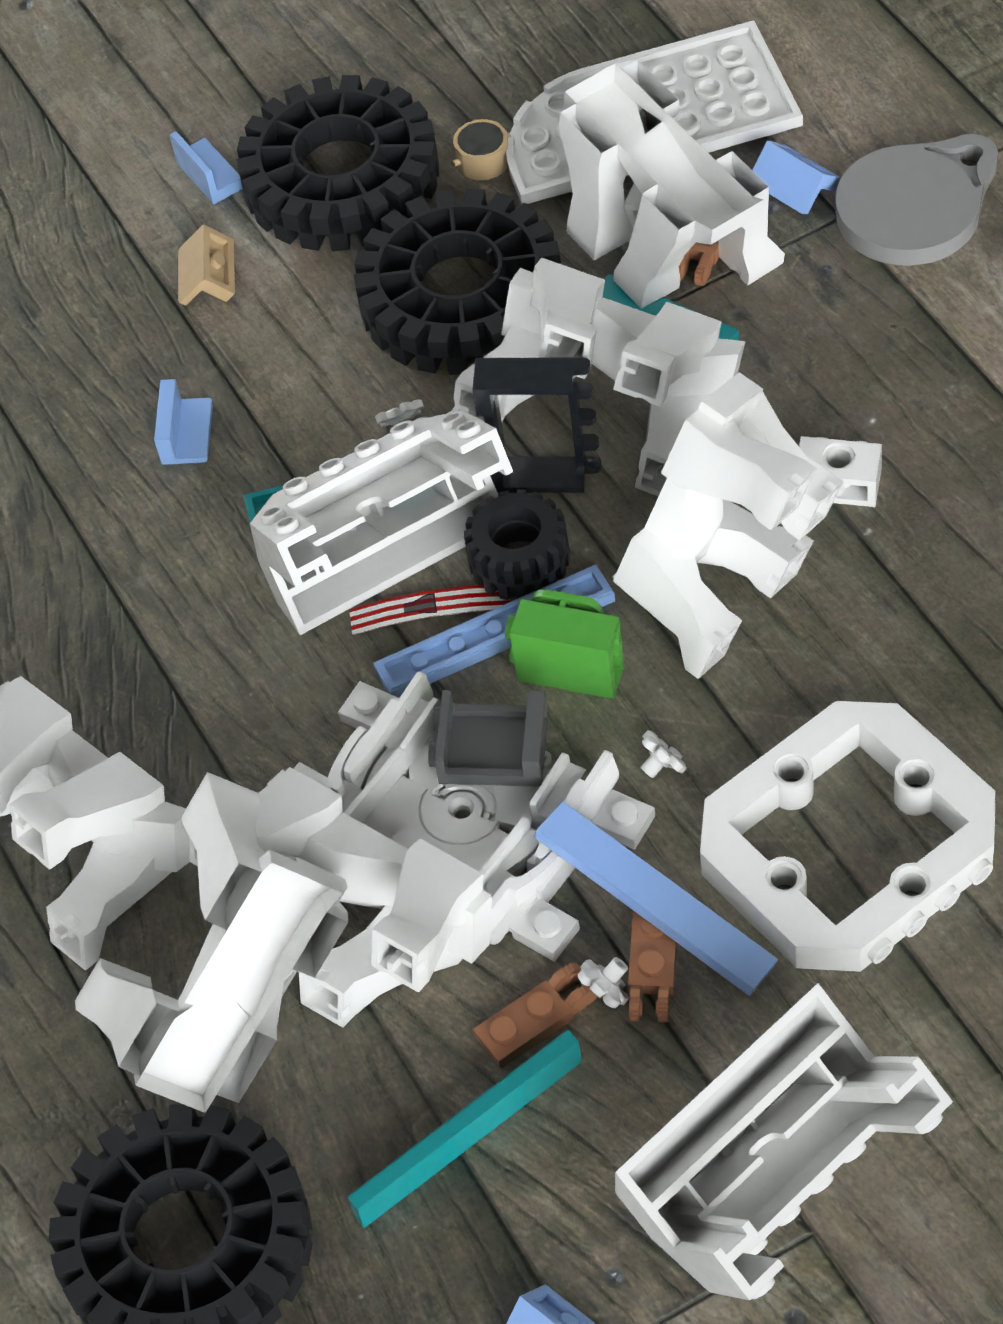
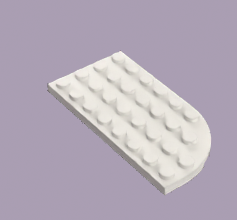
M752 20L581 68L544 85L543 93L532 102L526 100L513 118L514 125L510 132L511 137H508V149L506 150L508 171L521 204H529L572 192L568 162L558 129L560 113L564 111L565 91L615 63L622 69L638 60L679 99V113L673 119L708 153L803 126V115L755 21Z

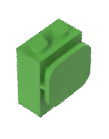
M541 589L533 593L531 601L521 599L516 615L510 614L505 630L506 639L511 641L509 661L515 665L517 681L614 699L625 666L619 617L604 614L602 606L597 601L581 595Z

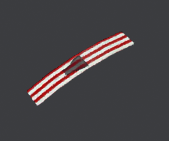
M484 585L429 590L393 597L350 609L352 634L356 635L388 625L428 617L491 611L509 603L510 598L509 600L500 599L498 591L490 595L485 592Z

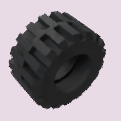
M517 489L515 494H509L507 490L500 492V497L497 498L491 495L484 499V506L477 505L472 510L473 517H468L465 523L464 540L470 572L473 574L477 585H484L485 592L493 595L498 591L500 599L509 600L510 596H517L518 599L556 582V579H563L566 574V566H569L570 551L564 515L561 509H556L554 501L550 498L543 501L542 494L535 491L532 495H528L526 490ZM516 541L531 542V544L518 549L503 548L505 545Z

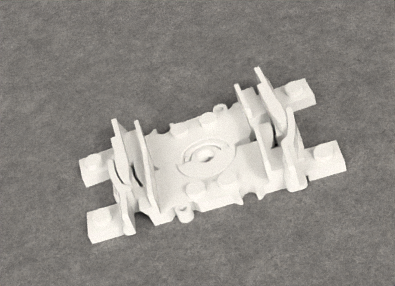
M418 671L400 698L359 681L338 711L340 722L356 728V730L336 757L328 778L301 762L295 766L294 770L342 795L343 813L409 849L418 839H422L483 873V890L492 895L490 944H498L507 932L510 931L515 940L555 962L580 930L579 920L548 902L575 867L534 837L536 830L563 801L619 843L635 850L655 818V808L612 789L619 779V770L613 758V753L604 750L585 781L581 777L587 769L570 763L568 754L562 752L553 765L550 753L545 750L541 786L439 784L436 767H429L428 750L429 742L437 741L438 731H433L434 706H441L440 700L434 697L426 674ZM460 810H468L470 812V816L462 819L456 818L455 814ZM527 867V873L520 876L523 870Z

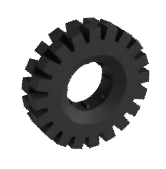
M342 75L340 87L335 90L332 89L330 76L313 79L315 93L311 95L307 94L301 84L284 90L287 105L273 97L261 106L263 118L255 115L250 118L244 127L246 137L240 136L237 146L239 158L236 160L246 204L250 213L255 214L256 222L266 232L274 229L275 237L290 245L299 236L301 248L316 251L320 250L325 236H329L332 251L350 250V235L357 234L364 247L363 240L372 228L378 230L377 226L380 225L382 227L381 219L395 209L405 216L407 215L406 202L421 196L424 199L433 198L438 186L436 177L439 176V159L432 121L428 120L426 109L420 101L412 102L411 93L399 86L390 92L388 81L373 77L363 90L360 75ZM333 141H356L367 145L372 150V155L364 164L343 174H318L306 169L303 165V161L313 150Z
M466 188L462 204H456L453 189L435 192L437 207L432 209L423 196L405 203L408 219L394 209L381 219L383 231L372 228L363 240L365 251L358 250L354 264L356 270L354 280L361 317L366 331L371 333L372 341L382 351L389 348L392 359L407 366L416 357L418 370L436 374L442 359H446L449 375L461 374L468 368L469 358H483L501 345L505 337L501 333L509 284L518 270L522 268L533 272L534 266L541 258L561 264L558 241H554L553 230L545 219L538 221L537 211L526 203L515 209L514 197L499 192L495 194L488 206L485 190ZM454 257L479 258L488 262L490 266L492 265L496 269L493 271V278L485 286L464 295L447 296L437 294L420 283L424 281V275L430 268L441 261Z
M184 1104L169 1105V1119L159 1121L154 1108L132 1116L136 1130L125 1135L116 1124L97 1137L103 1148V1151L98 1156L86 1149L81 1153L71 1166L77 1181L75 1184L62 1181L54 1200L60 1217L50 1218L48 1240L55 1251L54 1254L50 1255L55 1275L63 1288L64 1294L76 1315L80 1316L83 1324H275L282 1317L278 1302L281 1298L293 1302L303 1283L299 1267L309 1266L313 1244L308 1230L313 1229L310 1208L295 1166L292 1167L287 1152L275 1137L267 1140L261 1125L246 1116H243L237 1124L233 1119L230 1109L210 1105L204 1117L197 1115L192 1107ZM196 1190L205 1192L209 1199L216 1197L226 1206L227 1211L222 1213L226 1225L224 1236L218 1246L212 1248L213 1252L197 1264L187 1268L183 1266L177 1270H164L155 1268L150 1260H147L145 1263L142 1262L134 1254L133 1247L138 1246L134 1231L143 1213H147L149 1206L165 1195L173 1192L174 1194L179 1193V1191Z

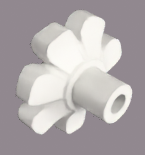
M421 399L403 402L399 405V408L396 407L386 412L378 413L375 419L381 428L388 425L395 426L404 421H411L413 417L420 415L424 405Z
M647 730L642 736L644 738L642 744L649 750L650 756L642 764L641 769L651 778H654L663 767L673 768L682 774L687 767L681 759L683 757L681 753L674 747L668 749V745L658 738L653 731Z
M614 957L606 968L599 964L596 965L590 959L581 965V971L578 973L580 982L585 986H591L590 990L599 998L603 996V1001L607 1006L617 1008L620 1004L625 1005L629 999V996L622 990L625 987V983L620 979L628 970V967L621 959Z

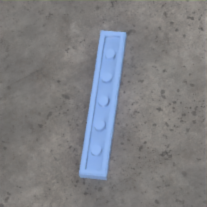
M596 564L542 588L586 596L597 601L602 607L615 602V593ZM534 592L373 662L375 672L387 693L399 698L418 671L425 673L429 684L511 648V641L505 637L507 620L510 614L516 615L521 599L531 601Z
M562 801L536 830L534 837L748 996L753 994L775 967L778 961L775 956Z

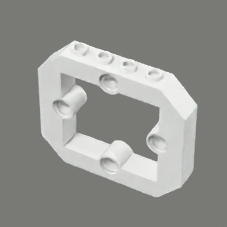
M835 701L705 798L700 846L701 873L795 968L861 972L872 962L877 964L883 961L891 953L897 942L905 936L912 937L924 927L930 916L939 909L941 911L949 909L957 901L963 890L972 883L974 885L982 883L993 870L995 790L898 703ZM860 746L894 777V801L900 811L912 816L925 815L931 811L954 834L917 863H905L897 867L891 874L889 885L835 925L807 898L806 870L799 861L786 856L776 857L768 861L742 834L778 807L786 810H798L807 806L812 800L814 793L813 781ZM787 779H796V780H798V781L788 782V781H785V780H787ZM918 784L922 785V787L915 788L911 787L910 785ZM780 885L792 886V888L785 890L778 889L777 887ZM907 891H915L920 894L916 896H909L904 893Z

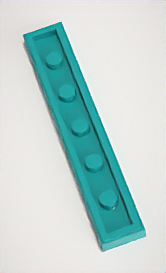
M569 1030L564 1031L348 1195L354 1218L363 1228H366L582 1062L578 1039Z

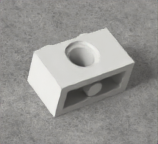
M801 436L799 447L805 455L844 481L833 503L876 507L882 470V444Z

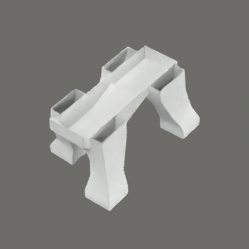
M637 60L622 69L615 63L565 91L564 111L560 113L558 129L568 162L573 193L566 232L593 260L629 242L626 253L614 270L613 281L641 309L679 288V265L684 255L696 242L711 245L718 241L719 258L730 269L736 271L745 284L750 285L784 262L785 253L767 236L769 186L733 151L715 160L673 119L679 113V99ZM627 173L642 194L633 230L624 207L623 182Z
M541 258L534 266L533 272L520 268L509 284L501 333L505 337L499 347L483 358L584 357L590 360V364H593L615 380L613 390L647 400L650 403L646 441L641 450L638 466L639 474L636 478L635 488L659 496L667 479L661 474L662 469L685 420L699 409L704 399L738 374L745 341L718 338L722 321L666 302L661 311L654 316L603 298L604 279ZM474 363L464 370L455 382L453 398L455 406L452 412L465 411L484 421L483 416H476L472 392ZM576 375L583 379L587 377V375ZM498 395L501 420L503 421L504 417L519 403L534 395Z
M740 372L704 399L699 409L685 420L662 469L661 474L667 479L645 528L631 539L617 573L612 576L615 584L678 637L684 668L697 679L725 656L742 622L702 582L697 563L723 566L746 576L760 592L771 599L797 575L814 541L806 536V534L827 516L844 482L805 455L783 428L764 395L763 388ZM734 503L741 504L742 506H744L745 508H747L748 510H750L752 513H750L749 511H747V510H745V509L739 507L738 505H736V504H734Z
M20 676L0 686V817L11 814L12 839L27 852L33 854L49 870L63 861L71 848L88 841L94 842L83 869L62 895L46 906L48 924L50 926V942L81 968L87 970L99 960L106 927L169 874L179 871L190 862L189 836L182 823V815L186 808L165 802L164 785L124 754L118 752L108 758L75 733L72 728L71 713Z
M291 767L286 771L281 770L259 792L261 802L255 829L259 846L265 853L271 850L294 861L299 857L344 878L348 888L340 902L382 909L364 931L341 946L332 948L315 978L299 972L301 1004L344 1028L356 1014L379 995L401 984L419 993L430 981L433 972L458 965L462 959L472 964L489 946L492 895L483 890V873L422 839H418L409 849L343 813L342 795ZM189 838V861L198 866L197 851Z
M209 772L206 773L184 811L182 823L197 851L200 907L204 919L213 925L182 994L177 1000L152 990L151 977L99 958L75 1000L76 1010L94 1022L111 1040L118 1067L134 1073L136 1086L206 1113L216 1095L237 1103L240 1102L277 1041V1024L281 999L298 971L315 978L348 924V912L340 903L342 896L348 888L346 880L299 857L294 861L271 850L265 853L259 846L255 829L261 802L259 793Z

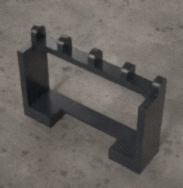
M584 357L475 359L472 392L476 416H483L485 423L496 428L505 452L506 447L498 395H568L575 456L508 457L513 472L504 475L498 471L490 475L497 493L507 490L509 493H517V489L526 490V493H533L534 491L537 493H584L585 474H596L601 471L602 464L600 458L586 456L585 451H595L599 448V438L595 434H583L582 427L593 425L596 422V412L592 408H580L579 401L590 399L593 396V385L590 382H577L576 376L587 375L591 371L589 359Z

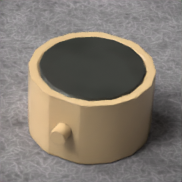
M488 119L473 120L465 123L458 128L453 138L455 160L452 161L453 166L457 167L466 178L477 181L498 177L508 168L506 150L508 149V137H511L510 133H507L500 123Z

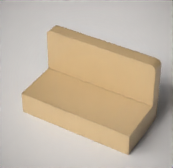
M204 224L178 250V302L185 306L201 290L225 302L235 294L234 239Z

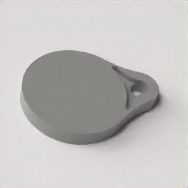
M965 134L931 143L885 147L866 154L844 172L836 189V222L841 235L859 253L886 264L903 266L921 265L952 255L971 239L977 229L984 195L997 171V146L991 139L983 135ZM972 160L978 163L975 166H968L963 164V162Z

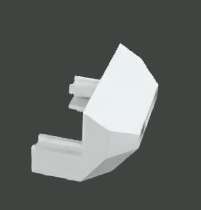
M455 411L420 420L404 421L393 426L390 429V433L378 440L371 439L360 443L355 447V452L344 458H333L322 463L319 466V471L307 477H296L289 480L283 485L282 490L270 497L250 522L259 564L276 602L299 635L466 547L464 540L465 523L468 517H473L472 510L477 505L484 506V499L491 495L494 498L499 497L490 475L498 471L504 475L513 472L496 428L465 411Z
M817 983L615 1172V1193L650 1238L710 1293L745 1300L757 1299L772 1288L775 1283L773 1277L784 1267L778 1258L757 1255L767 1245L768 1240L766 1237L778 1226H784L795 1219L801 1211L799 1205L811 1194H817L828 1187L834 1179L832 1173L843 1163L851 1162L860 1156L866 1149L864 1142L876 1131L912 1134L928 1133L939 1125L943 1119L941 1113L953 1101L919 1057L874 1056L819 983ZM792 1083H794L780 1098H778V1099L765 1111V1109H766L778 1096H780ZM698 1172H700V1173L689 1183V1181H690Z

